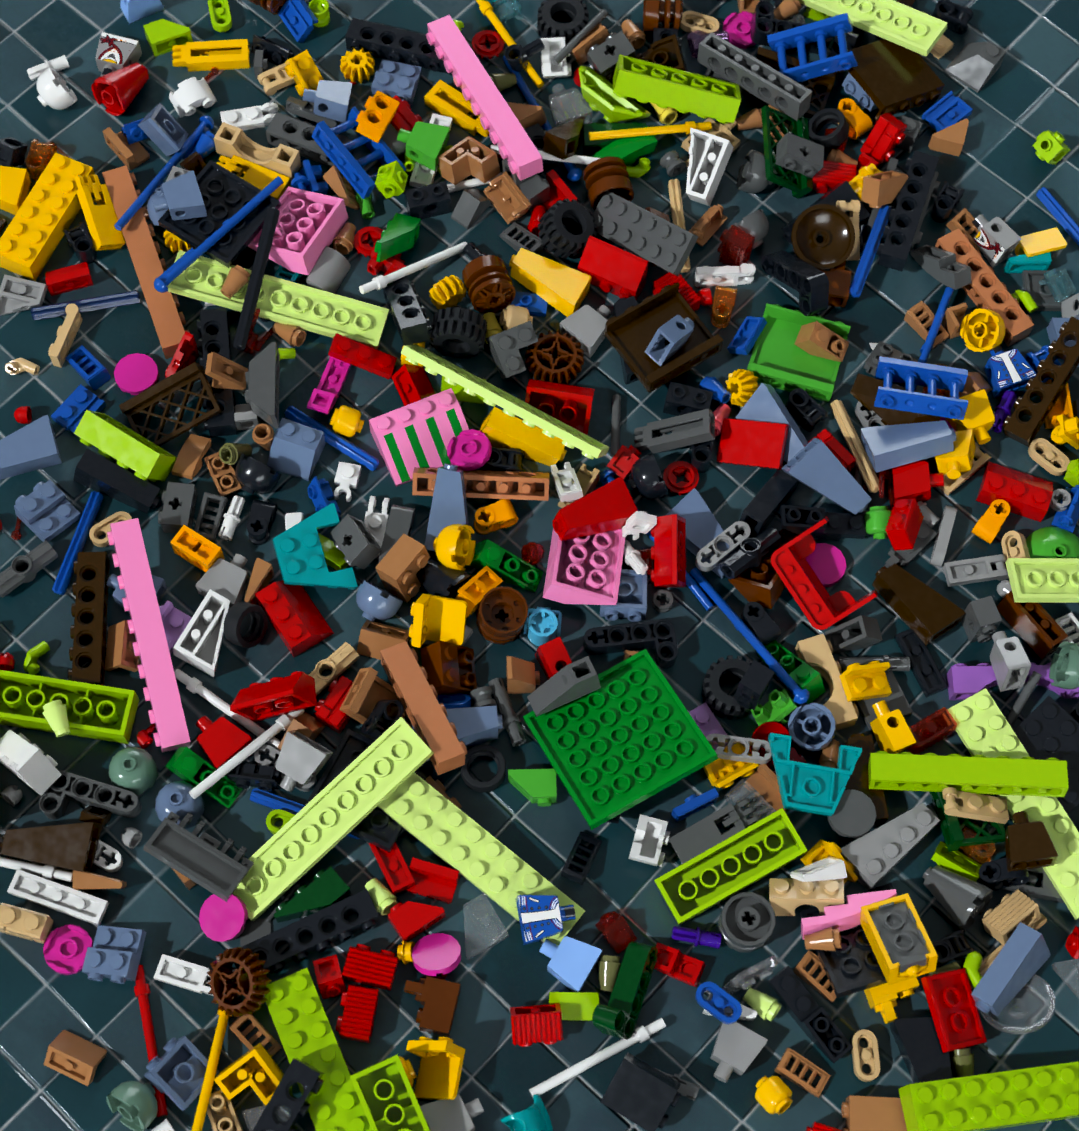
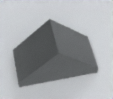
M478 188L464 190L451 215V219L468 230L492 203L484 192Z

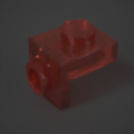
M615 911L604 914L600 921L595 924L596 928L604 934L613 950L618 954L627 948L630 942L637 940L624 917Z

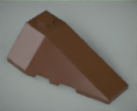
M786 529L778 532L782 537V543L762 557L760 566L752 569L748 568L736 578L728 579L749 602H757L762 607L768 609L773 608L785 587V584L771 564V556L778 548L799 535Z

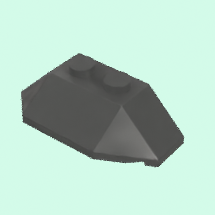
M271 342L249 362V371L245 372L246 384L248 385V390H245L246 403H250L252 411L272 427L279 428L280 353L276 342Z

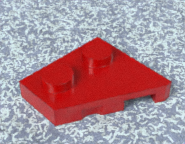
M188 332L184 333L173 359L165 371V378L194 363L199 357L194 335Z

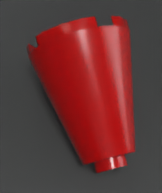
M134 63L100 76L94 80L95 82L91 86L93 96L99 105L103 103L107 113L113 116H120L126 111L148 81V70L144 65Z

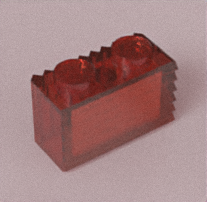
M732 225L729 230L725 229L719 239L722 241L717 250L720 253L719 262L729 266H740L742 263H748L755 237L735 225Z
M945 707L909 727L916 740V743L908 748L913 755L928 749L929 746L931 747L936 742L943 740L944 737L947 738L955 730L957 723Z

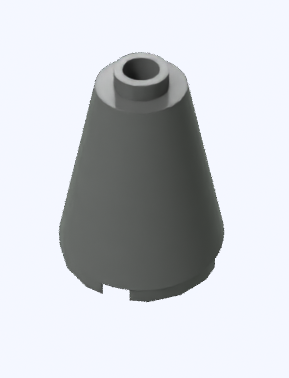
M936 865L934 868L930 866L922 877L925 879L924 886L964 930L975 923L973 918L983 913L993 896V893H991L993 890L939 865Z

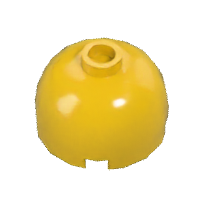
M975 309L970 314H967L960 328L961 338H964L965 346L974 352H988L995 349L1002 343L1006 333L1004 320L998 313L990 309Z
M451 524L443 528L438 537L435 538L433 547L436 556L445 567L464 571L466 570L464 568L465 565L470 566L476 547V541L471 540V534H475L471 526Z

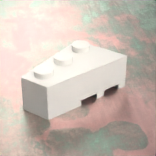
M691 128L686 194L691 200L710 206L734 147L727 139Z
M210 589L173 647L174 656L213 678L224 636V620L230 609V600Z
M9 729L0 738V763L42 796L62 775L55 768L58 763L48 754L45 756L44 752L36 744H30L31 742L22 733L17 735Z

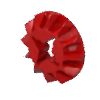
M483 30L473 37L472 48L475 55L478 54L481 58L488 57L491 59L493 56L498 57L499 53L503 52L504 40L495 31ZM486 40H488L491 46L490 49L485 46Z
M374 226L360 229L354 237V247L358 254L361 253L365 257L371 256V251L374 249L376 241L381 239L383 230ZM369 237H370V238L372 239V241L374 242V246H373V247H371L369 244H367V243H368V240H369Z
M675 461L664 470L663 480L670 492L678 493L680 496L683 493H689L693 488L696 489L699 474L692 464L685 461ZM685 473V478H684V480H685L686 482L680 481V483L678 482V484H677V483H676V481H677V477H676V476L680 477L681 475H683V474Z

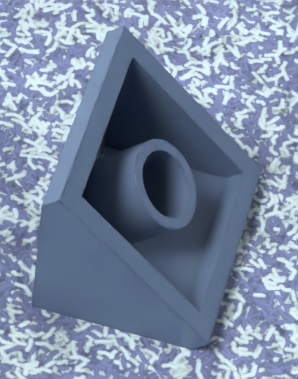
M161 103L157 104L138 124L166 156L178 152L189 135Z

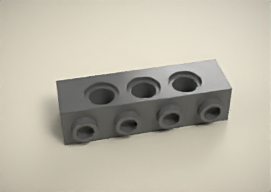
M276 112L266 130L268 144L276 147L279 144H283L299 150L300 156L329 167L334 165L311 137L316 126L306 121L302 122L294 119L288 114ZM336 135L343 144L351 141L346 136Z

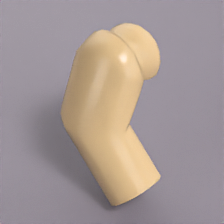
M24 358L14 359L5 365V371L10 375H17L25 371L37 375L40 370L39 365Z

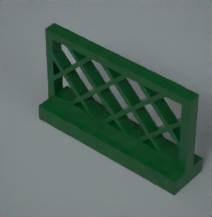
M765 105L761 108L766 180L792 190V196L799 199L813 190L812 178L786 169L787 172L785 173L781 166L776 165V158L772 154V150L776 154L777 143L783 138L776 126L780 128L784 136L788 132L809 140L808 119L802 116L796 121L790 116ZM769 115H770V116L773 118V120L776 122L775 125L773 124V122H772L771 119L769 118ZM770 131L776 138L777 142H775L774 139L771 137ZM773 167L779 176L773 174Z
M930 792L937 817L940 820L939 824L948 852L958 851L959 847L1005 842L1003 824L985 821L983 826L979 828L968 821L969 818L965 819L946 815L944 812L946 800L943 799L942 792ZM988 823L997 829L999 835H990L983 829ZM966 826L976 832L977 835L974 838H965L962 829Z

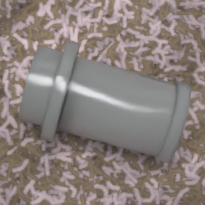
M920 500L918 506L921 509L922 516H924L922 521L933 528L940 521V518L926 506V502L923 503Z

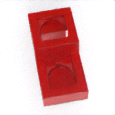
M657 942L658 956L654 969L697 987L706 964L701 960L682 954L678 949Z

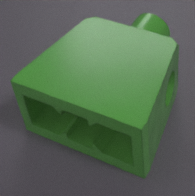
M418 121L415 123L412 132L401 128L398 132L397 141L406 143V156L435 171L439 164L438 156L443 154L448 144L450 128Z

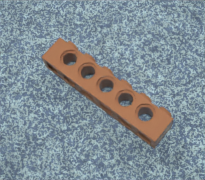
M958 228L939 238L935 247L955 253L956 262L970 266L974 270H971L972 283L962 288L978 309H990L1002 317L1006 327L1003 339L1005 344L1009 347L1029 336L1034 327L1031 317L1025 314L1017 299L1011 296L1007 291L1006 285L997 278L992 267L988 266L982 259L981 253L975 250L967 235L963 234Z
M414 468L412 495L433 496L438 468ZM492 470L463 471L467 498L549 500V473Z

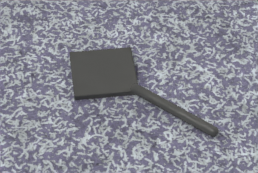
M299 883L295 884L279 905L284 901H288L300 887ZM276 908L266 919L246 921L245 929L240 934L241 947L272 933L271 920L274 918Z

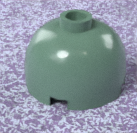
M1063 641L1058 646L1062 648L1060 653H1054L1049 678L1054 680L1051 683L1052 686L1070 690L1079 687V645Z
M126 747L118 751L112 757L109 764V778L112 785L131 791L136 796L143 794L149 787L151 788L158 777V767L153 756L145 749L139 747Z
M126 1081L115 1087L106 1097L107 1104L113 1114L118 1111L123 1116L120 1121L132 1131H144L155 1119L158 1112L156 1092L148 1083Z

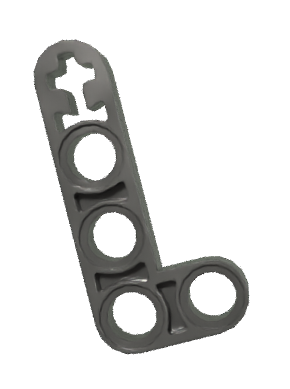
M58 770L62 775L42 794L39 800L40 809L51 820H57L64 815L69 801L97 807L126 818H135L142 810L141 802L135 793L63 770ZM67 780L64 787L56 788L59 781ZM89 787L88 793L79 795L81 788ZM105 794H112L109 801H101ZM131 801L134 803L133 806L129 805L127 808L123 804H130ZM58 802L54 810H47L50 803Z

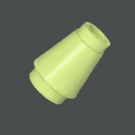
M61 700L45 704L42 714L56 734V737L69 734L70 729L66 705Z
M373 878L366 883L365 888L368 890L377 912H380L381 915L391 913L389 910L398 904L396 901L397 897L377 878Z
M751 987L743 997V1000L753 1010H756L763 1020L768 1019L770 1022L774 1020L782 1006L777 1002L778 999L756 989L754 990Z

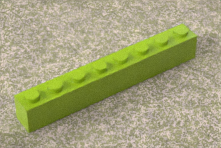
M877 751L870 753L868 761L869 789L942 792L944 788L953 787L957 791L975 794L1065 797L1069 788L1067 761L1057 758L1038 760L1033 757L1013 759L1008 756L988 758L984 755L963 757L959 754L938 756L935 753L913 755L910 752L889 754L886 751Z

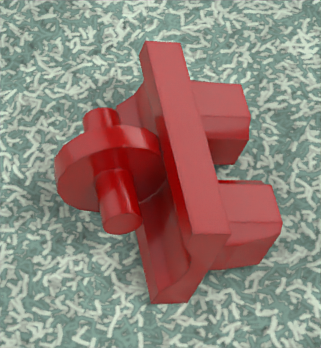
M373 249L371 251V259L367 264V271L372 275H377L380 271L385 272L383 276L406 267V265H404L405 261L400 259L401 253L377 262V253Z

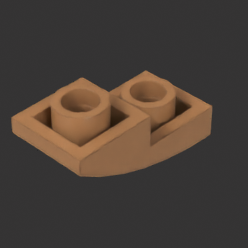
M190 434L176 458L172 475L193 480L203 466L202 458L212 446L211 439Z
M219 452L204 458V462L220 496L224 497L241 490L242 487L236 478L234 469L231 465L221 461Z

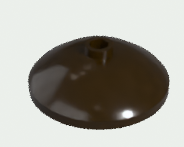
M818 204L807 208L797 217L791 231V242L799 259L817 269H830L843 263L851 254L855 244V230L850 218L841 209L829 204ZM818 235L822 237L821 243L816 240Z

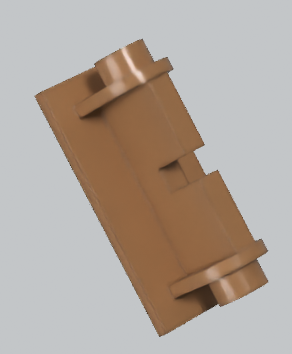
M722 205L711 206L688 231L698 236L696 243L703 247L728 219V217L723 215L724 208Z

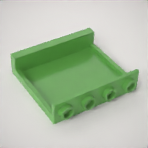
M767 303L763 315L767 324L755 342L747 370L754 371V376L758 377L757 383L770 384L774 388L788 392L800 388L805 390L813 399L829 403L841 362L810 355L796 346L795 341L801 326L818 321L845 340H847L851 326L845 325L840 321H830L821 316H804L799 310H790L777 304Z

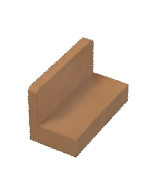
M599 23L572 49L570 53L580 66L588 61L587 53L595 44L600 45L606 41V38L610 35L607 28Z
M110 127L102 131L106 144L127 165L130 171L150 158L149 153L139 142L129 145L126 135H123L122 131L115 134Z
M126 620L114 624L108 629L105 670L107 671L123 668L136 672L138 671L137 665L141 664L140 656H135L132 643L136 642L135 634H130Z
M366 620L360 631L357 653L381 660V650L405 641L409 642V631Z
M760 764L757 771L743 783V786L772 814L783 808L777 776L766 764Z
M63 1030L48 1046L44 1065L89 1086L94 1079L97 1065L106 1056L107 1050L67 1030Z

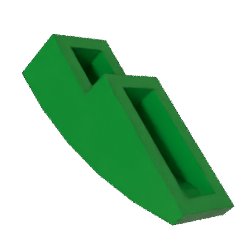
M654 135L619 138L591 157H618L623 159L626 166L634 164L636 158L654 152L658 141Z

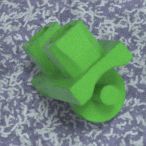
M784 688L781 692L776 689L771 692L768 697L769 701L765 705L758 704L755 710L751 709L758 726L770 721L781 722L785 725L789 721L787 715L795 710L797 705L792 700L790 693Z

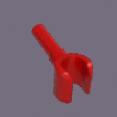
M151 724L149 728L141 730L137 734V743L143 749L153 742L149 735L156 729L155 724Z

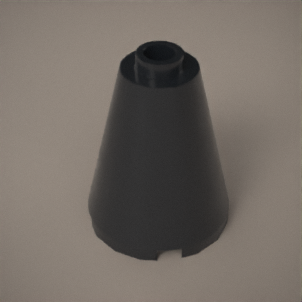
M429 558L426 566L421 568L416 574L419 582L430 595L455 599L459 594L457 592L458 589L474 577L469 572L447 568L440 561Z

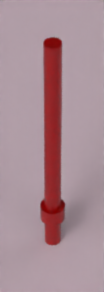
M139 965L134 992L135 997L139 1001L148 1061L150 1062L155 1056H158L148 998V995H150L149 984H146L143 965ZM153 1086L158 1104L157 1116H167L165 1094L160 1093Z

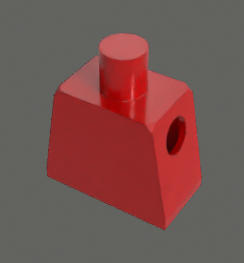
M916 461L892 468L894 501L911 498L916 499V502L920 500L926 501L931 499V487L944 486L943 473L929 474V463L927 461Z
M560 636L540 645L535 653V657L547 679H550L559 672L556 668L562 669L572 663Z
M205 715L196 723V726L202 731L197 737V741L216 769L220 768L252 742V738L224 717H219L213 723Z

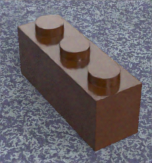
M1012 591L1007 593L997 606L999 613L1041 660L1055 652L1059 648L1060 643L1069 637L1039 603H1015Z

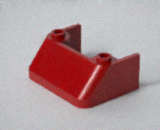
M827 516L778 548L771 556L773 568L811 625L818 630L829 628L878 595L875 589L858 601H855L853 596L847 591H838L830 596L805 559L814 552L816 547L815 539L811 533L829 521Z

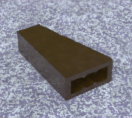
M895 563L888 568L886 566L882 567L875 574L876 578L872 586L908 627L918 635L925 646L957 626L966 614L963 609Z
M863 733L851 735L845 745L862 748V753L856 762L845 790L854 789L866 794L872 800L876 809L874 825L885 824L889 815L884 791L869 789L868 761L870 753H875L872 735L864 736Z
M85 822L6 830L2 836L3 841L0 842V847L2 848L0 854L80 872H92L102 823Z

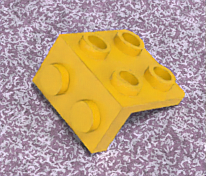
M422 593L411 606V616H414L413 624H411L409 629V637L412 638L411 646L420 648L426 640L444 641L458 646L462 645L467 615L466 601Z
M419 1037V1040H408L406 1051L421 1057L414 1092L416 1098L454 1100L458 1092L466 1049L454 1044L453 1039L448 1037H438V1040L428 1037Z

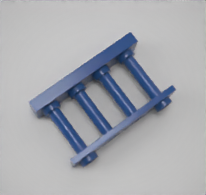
M848 13L767 35L771 50L777 52L779 72L796 82L858 66L853 51L848 52L846 33L853 31ZM837 36L840 55L828 58L825 39ZM817 41L819 60L807 63L805 45ZM797 47L799 66L788 69L785 51Z
M352 107L346 122L329 128L323 120L317 123L311 137L361 198L365 199L370 196L375 186L378 172L368 175L362 168L363 166L379 160L383 166L397 160L404 171H406V167L382 138L379 143H376L356 132L359 124L356 122V119L360 112L356 107ZM352 128L359 137L343 144L336 135ZM365 144L372 153L356 160L349 151Z
M879 356L875 378L883 380V387L878 386L874 407L963 420L968 400L959 399V392L964 390L968 370ZM892 382L905 383V390L893 389ZM914 385L928 387V394L914 392ZM937 389L950 390V397L938 396Z

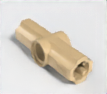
M347 642L342 644L327 659L319 661L315 669L309 674V676L315 679L316 696L327 686H330L334 680H338V677L360 658L355 649ZM325 669L332 670L331 675L326 677L322 676L321 673Z

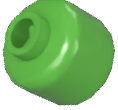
M887 506L870 507V511H867L864 515L866 533L873 535L875 540L887 539L885 529L891 516L890 513H892L891 510H888Z

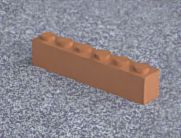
M405 641L381 650V665L416 733L434 752L430 760L437 774L441 775L465 765L466 746L463 741L459 742L456 737V727L453 722L449 723L446 718V708L443 703L439 704L436 699L438 697L436 689L433 685H429L426 670L423 666H419L417 662L418 656L414 648L410 649Z

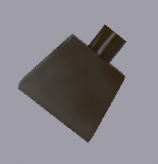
M1025 811L1013 814L1014 824L1009 825L1005 832L1008 872L1054 866L1058 854L1043 822H1029L1027 812Z

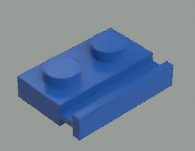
M287 0L278 12L286 27L299 43H304L313 30V25L318 23V19L304 0Z
M950 91L925 111L922 119L927 120L928 124L938 132L966 119L973 109L962 99L955 97L953 92Z
M80 384L51 417L56 423L74 434L86 410L101 412L106 403Z

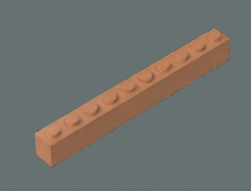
M127 165L102 172L118 220L141 194L140 189L135 190L134 185L138 184L134 172L129 173ZM144 206L122 229V233L165 359L174 356L184 333L190 332L189 330L184 331L183 325L186 324L183 312L178 313L176 307L180 306L177 295H172L168 291L160 293L154 288V280L163 274L167 267L164 258L159 259L158 254H161L158 241L153 242L152 237L155 236L152 224L147 225L146 220L149 219V215Z

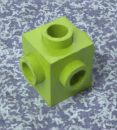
M1047 130L1042 132L1032 145L1037 150L1035 154L1039 159L1056 165L1070 151L1069 147L1064 143L1065 138L1058 131L1052 132Z
M397 160L381 166L378 169L375 181L376 188L386 199L399 196L405 191L408 175Z

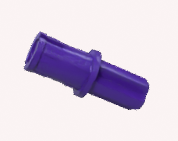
M1006 390L999 405L995 406V422L990 429L992 430L995 427L993 432L1000 433L1005 419L1008 415H1011L1010 410L1017 397L1015 392Z
M674 926L672 929V939L694 943L695 947L697 945L716 949L720 947L721 933L701 930L700 927H697L695 930Z

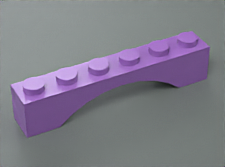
M1030 662L1031 668L1025 683H1027L1031 674L1035 671L1042 675L1037 685L1057 693L1064 699H1079V687L1070 690L1051 685L1054 682L1053 679L1049 678L1051 662L1045 665H1036V663ZM964 663L951 666L946 674L949 700H965L985 688L989 689L998 685L993 668L989 663H980L976 666H967Z

